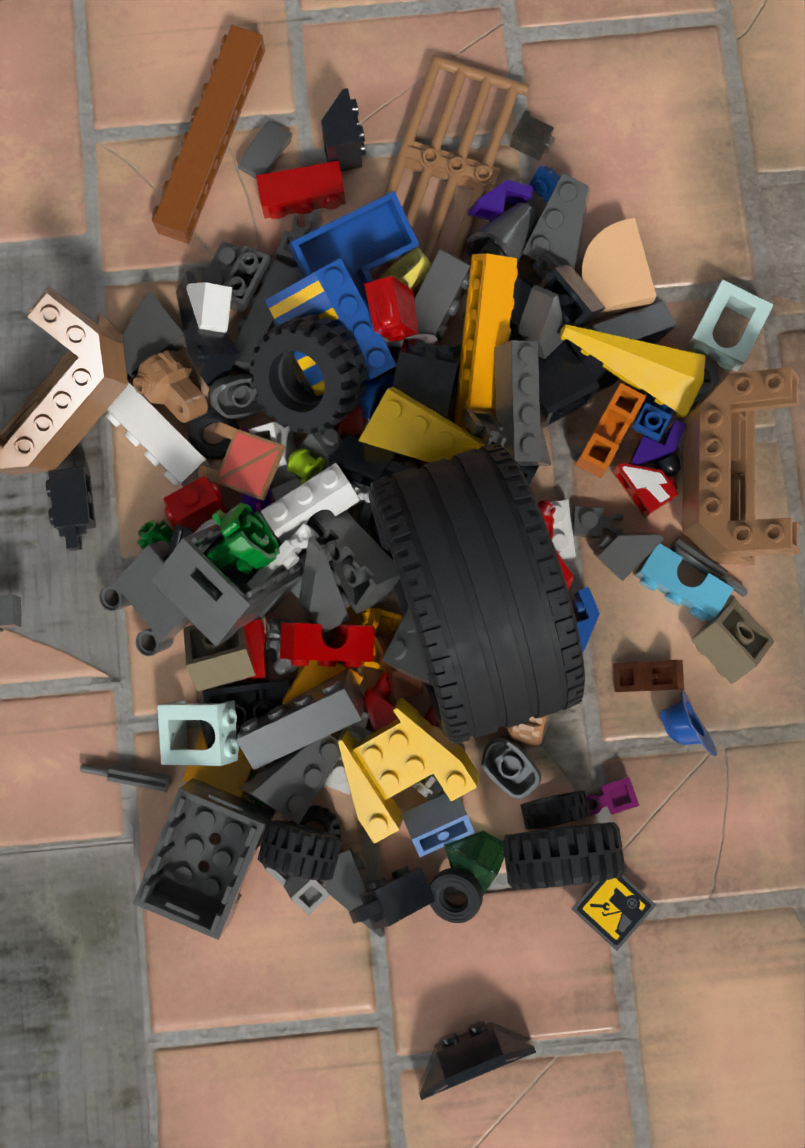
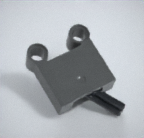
M177 524L174 527L170 546L165 540L149 544L112 584L103 587L99 593V601L104 609L116 611L132 605L149 625L150 628L138 633L135 641L136 647L142 655L153 656L170 648L174 642V637L190 622L151 582L152 578L181 540L192 534L189 526Z

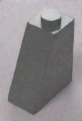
M151 291L145 294L123 333L127 376H130L132 380L136 378L140 364L148 357L165 350L178 352L186 346L184 333Z

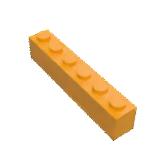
M472 254L454 423L469 432V428L462 420L466 409L492 412L496 417L494 347L508 342L511 335L510 318L514 307V283L518 275L516 267L517 258L493 254Z

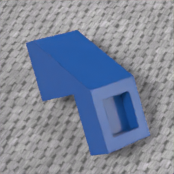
M648 393L632 429L658 442L672 416L670 414L673 409L665 404L659 405L655 402V397Z
M589 587L577 591L574 594L576 599L572 600L577 615H582L584 618L583 621L577 622L582 652L585 650L600 615Z

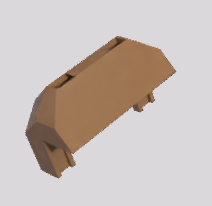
M50 286L45 289L44 293L31 306L27 317L69 350L0 431V473L16 475L56 470L128 386L123 335L100 313L92 321Z
M791 367L729 374L715 385L684 418L686 427L683 438L682 531L707 556L720 564L755 565V556L800 554V548L798 547L800 524L798 522H792V518L755 519V410L800 406L798 399L799 376Z

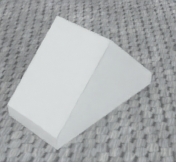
M207 282L188 284L186 289L199 329L226 333L229 322L232 287Z

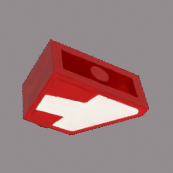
M621 463L612 472L644 518H647L679 495L674 479L669 475L666 476L662 470Z

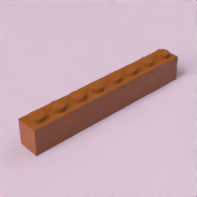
M231 25L228 35L225 34L222 38L220 55L212 63L210 80L203 85L201 92L202 100L199 107H195L191 117L192 125L189 132L186 131L183 135L182 150L180 155L176 156L173 160L172 175L169 181H165L162 188L161 202L159 206H155L152 213V222L158 234L187 244L190 243L265 53L263 35Z

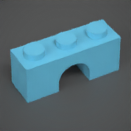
M659 544L644 559L635 574L636 577L641 579L640 584L652 591L657 589L666 594L664 598L676 606L682 604L691 610L689 613L700 621L705 622V620L711 621L716 619L734 588L710 573L702 576L695 587L685 586L677 576V568L683 557L664 545Z

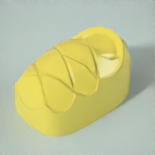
M414 248L388 267L379 278L392 275L413 290L415 295L418 293L431 264L419 248Z

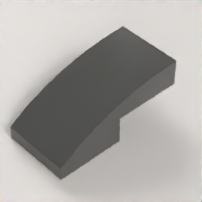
M268 121L245 152L238 165V169L255 179L256 175L270 173L276 166L277 157L291 143L292 133Z

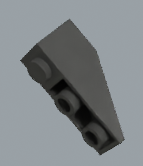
M312 536L308 539L299 600L310 624H322L323 634L350 620L346 610L350 605L345 594L342 591L339 592L337 585H340L341 581L336 570L330 568L329 561L332 560L327 546L325 544L320 545Z
M351 847L339 852L333 878L323 881L327 893L348 911L363 904L360 894L370 889L368 884L371 883L370 880L364 881L360 871L365 869L359 852L353 853ZM369 919L362 921L380 938L385 936L384 928L373 930Z

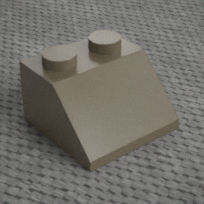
M735 599L720 611L716 619L709 621L691 640L696 645L697 650L706 656L716 667L718 673L731 684L757 667L775 642Z
M195 625L183 628L186 666L197 692L256 676L245 626L238 629L231 638L218 646H215Z

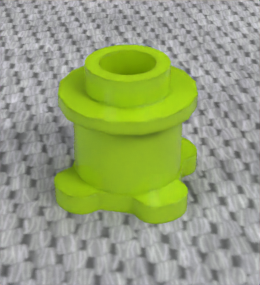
M305 448L295 450L287 460V470L291 474L296 473L301 477L300 485L322 472L326 460L322 457L315 460L310 456L309 450Z

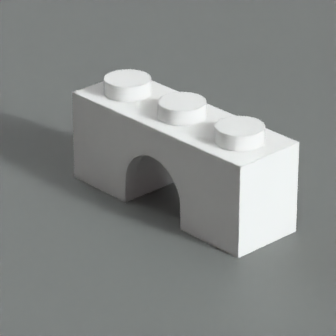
M334 463L263 509L261 513L283 544L285 540H289L303 523L307 524L309 518L316 512L327 509L332 511L336 517L360 500L339 466Z

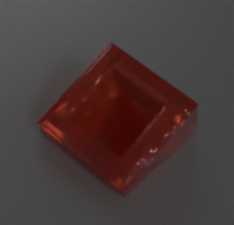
M361 405L338 423L339 434L342 440L348 434L360 438L365 430Z

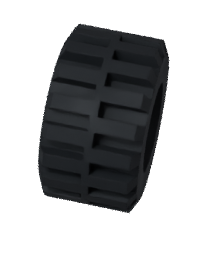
M280 820L269 821L266 825L257 860L270 869L288 875L316 881L331 880L336 868L342 841L331 833L309 826Z

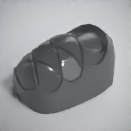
M253 374L224 376L215 380L209 386L208 396L210 404L225 418H244L266 410L265 406L262 403L259 404L256 399L258 395L256 389H252L251 379L254 378Z
M496 736L486 745L482 757V767L490 779L509 796L515 799H523L540 784L542 778L540 770L527 751L518 742L508 736Z

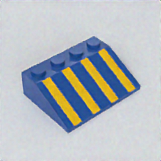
M342 258L335 260L265 300L277 325L300 315L305 317L309 314L318 315L320 319L323 317L332 319L336 327L338 325L343 326L347 330L346 335L349 338L354 337L358 343L356 345L358 352L363 353L365 361L362 363V366L367 368V379L363 383L397 366L383 337L374 332L371 314ZM295 351L294 356L315 395L323 397L325 383L320 368L309 356Z

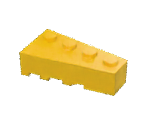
M394 387L387 389L358 440L426 462H434L443 458L451 460L453 455L472 449L479 450L481 446H485L479 437L474 436L469 431Z

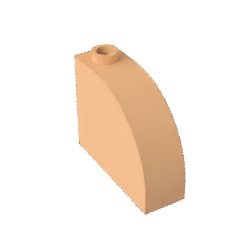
M635 218L616 222L599 232L589 244L578 273L606 307L594 319L652 305L657 296Z

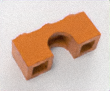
M622 383L619 384L581 453L576 466L599 478L603 476L617 452L622 438L645 400V395Z

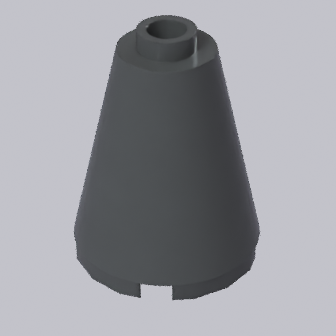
M517 203L472 233L467 239L469 246L466 248L470 259H472V254H493L517 258L518 265L523 254L522 252L538 222L535 208L527 203Z

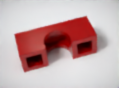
M281 622L280 659L291 660V666H309V660L318 661V666L336 667V661H344V667H362V662H373L375 626L339 625L334 628V638L327 646L322 639V624Z

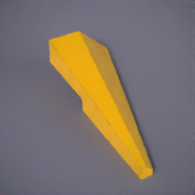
M567 324L560 329V339L563 341L566 339L570 340L582 348L581 353L586 356L592 355L603 363L602 367L635 389H643L655 397V402L659 405L665 404L676 411L677 417L683 419L687 416L704 382L705 355Z

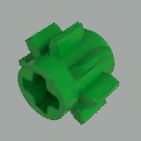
M151 520L139 529L138 535L141 538L137 540V543L143 550L149 544L163 540L170 546L173 531L164 520L159 524L155 520Z

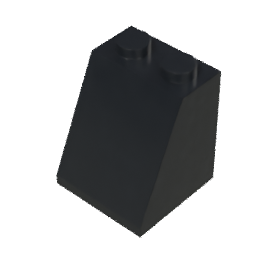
M404 339L399 352L393 387L447 418L461 350H456L449 345L437 346L427 344L420 339Z
M564 341L545 359L538 356L539 404L542 428L591 403L600 387L595 378Z

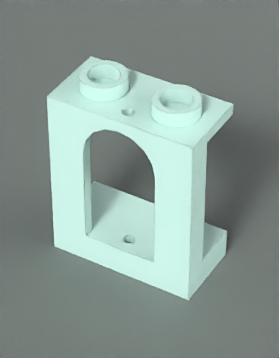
M722 279L714 291L711 302L693 337L686 347L692 349L693 353L705 355V358L708 357L716 361L725 370L737 372L745 363L773 304ZM724 307L750 319L739 342L732 348L720 347L714 341L712 334Z
M173 701L157 705L161 765L223 766L238 761L239 744L236 741L237 714L234 701L185 704V701ZM186 720H203L211 724L215 732V742L211 748L207 750L188 749Z

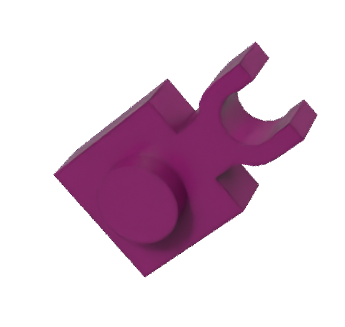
M630 777L602 785L603 795L591 794L586 796L587 800L593 799L598 805L597 809L590 811V816L598 814L602 808L607 806L611 815L640 806Z

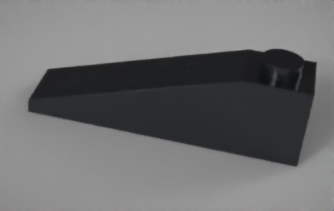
M662 301L592 325L586 329L657 344L675 328L676 323L665 302ZM566 339L565 343L598 382L600 387L597 392L613 386L618 381L619 377L602 367L603 363L592 355H584L580 352L582 348Z

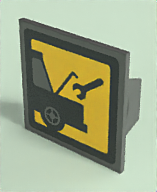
M623 875L619 878L594 882L571 909L618 951L655 908L656 904Z

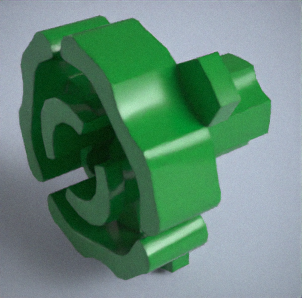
M240 503L226 514L219 509L212 515L216 524L220 526L224 538L208 550L207 556L219 570L226 572L236 564L238 570L247 575L251 572L252 567L263 569L280 554L279 543L274 537L270 525L259 512H255L247 516L253 511L248 504Z

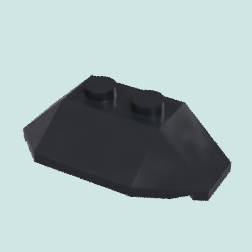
M485 1021L472 1024L468 1027V1032L458 1036L457 1033H451L442 1037L440 1043L434 1047L419 1084L421 1101L536 1053L531 1039L493 1022L485 1024Z

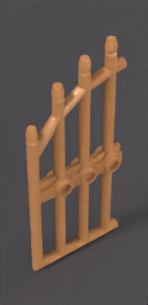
M436 55L432 56L384 193L385 196L393 191L397 192L405 168L420 172L406 213V217L413 230L431 176L447 181L422 251L431 265L433 263L431 259L457 185L473 189L451 252L462 257L475 217L467 215L468 209L483 196V193L487 194L495 188L500 168L494 167L493 164L517 94L526 96L529 88L528 84ZM439 69L454 73L455 76L431 145L428 146L416 142L415 138ZM465 77L479 81L481 84L457 153L453 154L441 150V146ZM495 86L505 89L507 92L483 162H478L467 158L490 88ZM403 255L391 260L389 262V267Z

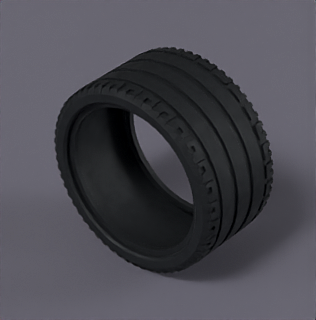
M498 443L481 446L479 450L472 449L453 455L451 460L443 458L424 464L419 470L411 468L392 474L389 479L385 476L371 482L369 500L381 546L395 562L400 577L394 586L403 618L408 608H410L433 686L426 683L425 685L441 729L451 743L466 742L472 736L476 739L497 732L499 727L503 726L507 729L528 722L530 717L538 719L557 713L561 709L566 710L580 704L584 694L585 669L579 632L569 592L538 503L522 470L509 452Z

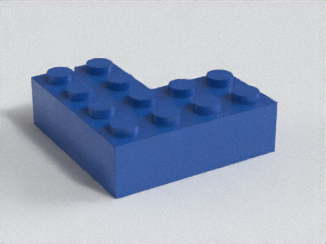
M393 191L290 242L288 247L303 278L342 258L370 312L364 286L365 283L373 281L369 271L418 247L419 243L397 195Z

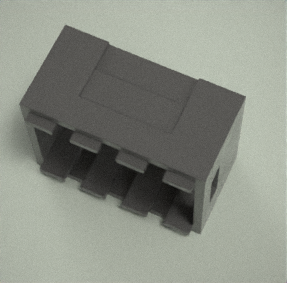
M217 524L183 538L151 580L215 646L231 638L238 629L257 618L262 619L274 612L301 580L304 571L302 565L296 563L291 569H285L275 579L272 578L264 582L260 588L257 586L251 589L247 583L260 569L252 567L251 572L246 575L238 570L235 564L225 572L219 570L207 556L208 550L224 538L221 528Z
M192 778L178 789L133 904L219 940L231 923L242 894H239L256 850L262 843L267 822L272 821L275 812ZM212 833L220 835L221 841L219 843L211 841L210 836ZM204 860L209 863L210 868L208 871L200 869V861Z

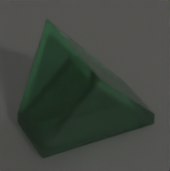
M482 830L444 846L450 867L464 869L474 875L479 881L484 895L499 873L504 860L502 840Z

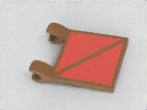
M218 422L214 432L223 438L231 440L219 471L200 465L197 476L203 477L205 475L210 482L264 501L286 446Z

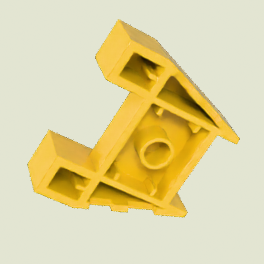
M403 698L397 701L393 710L398 717L397 720L356 742L349 729H346L338 741L358 820L374 844L400 830L403 818L401 810L392 798L395 794L434 774L450 801H453L477 788L480 776L465 750L457 743L452 744L443 735V731L437 726L431 725L418 714L419 711Z

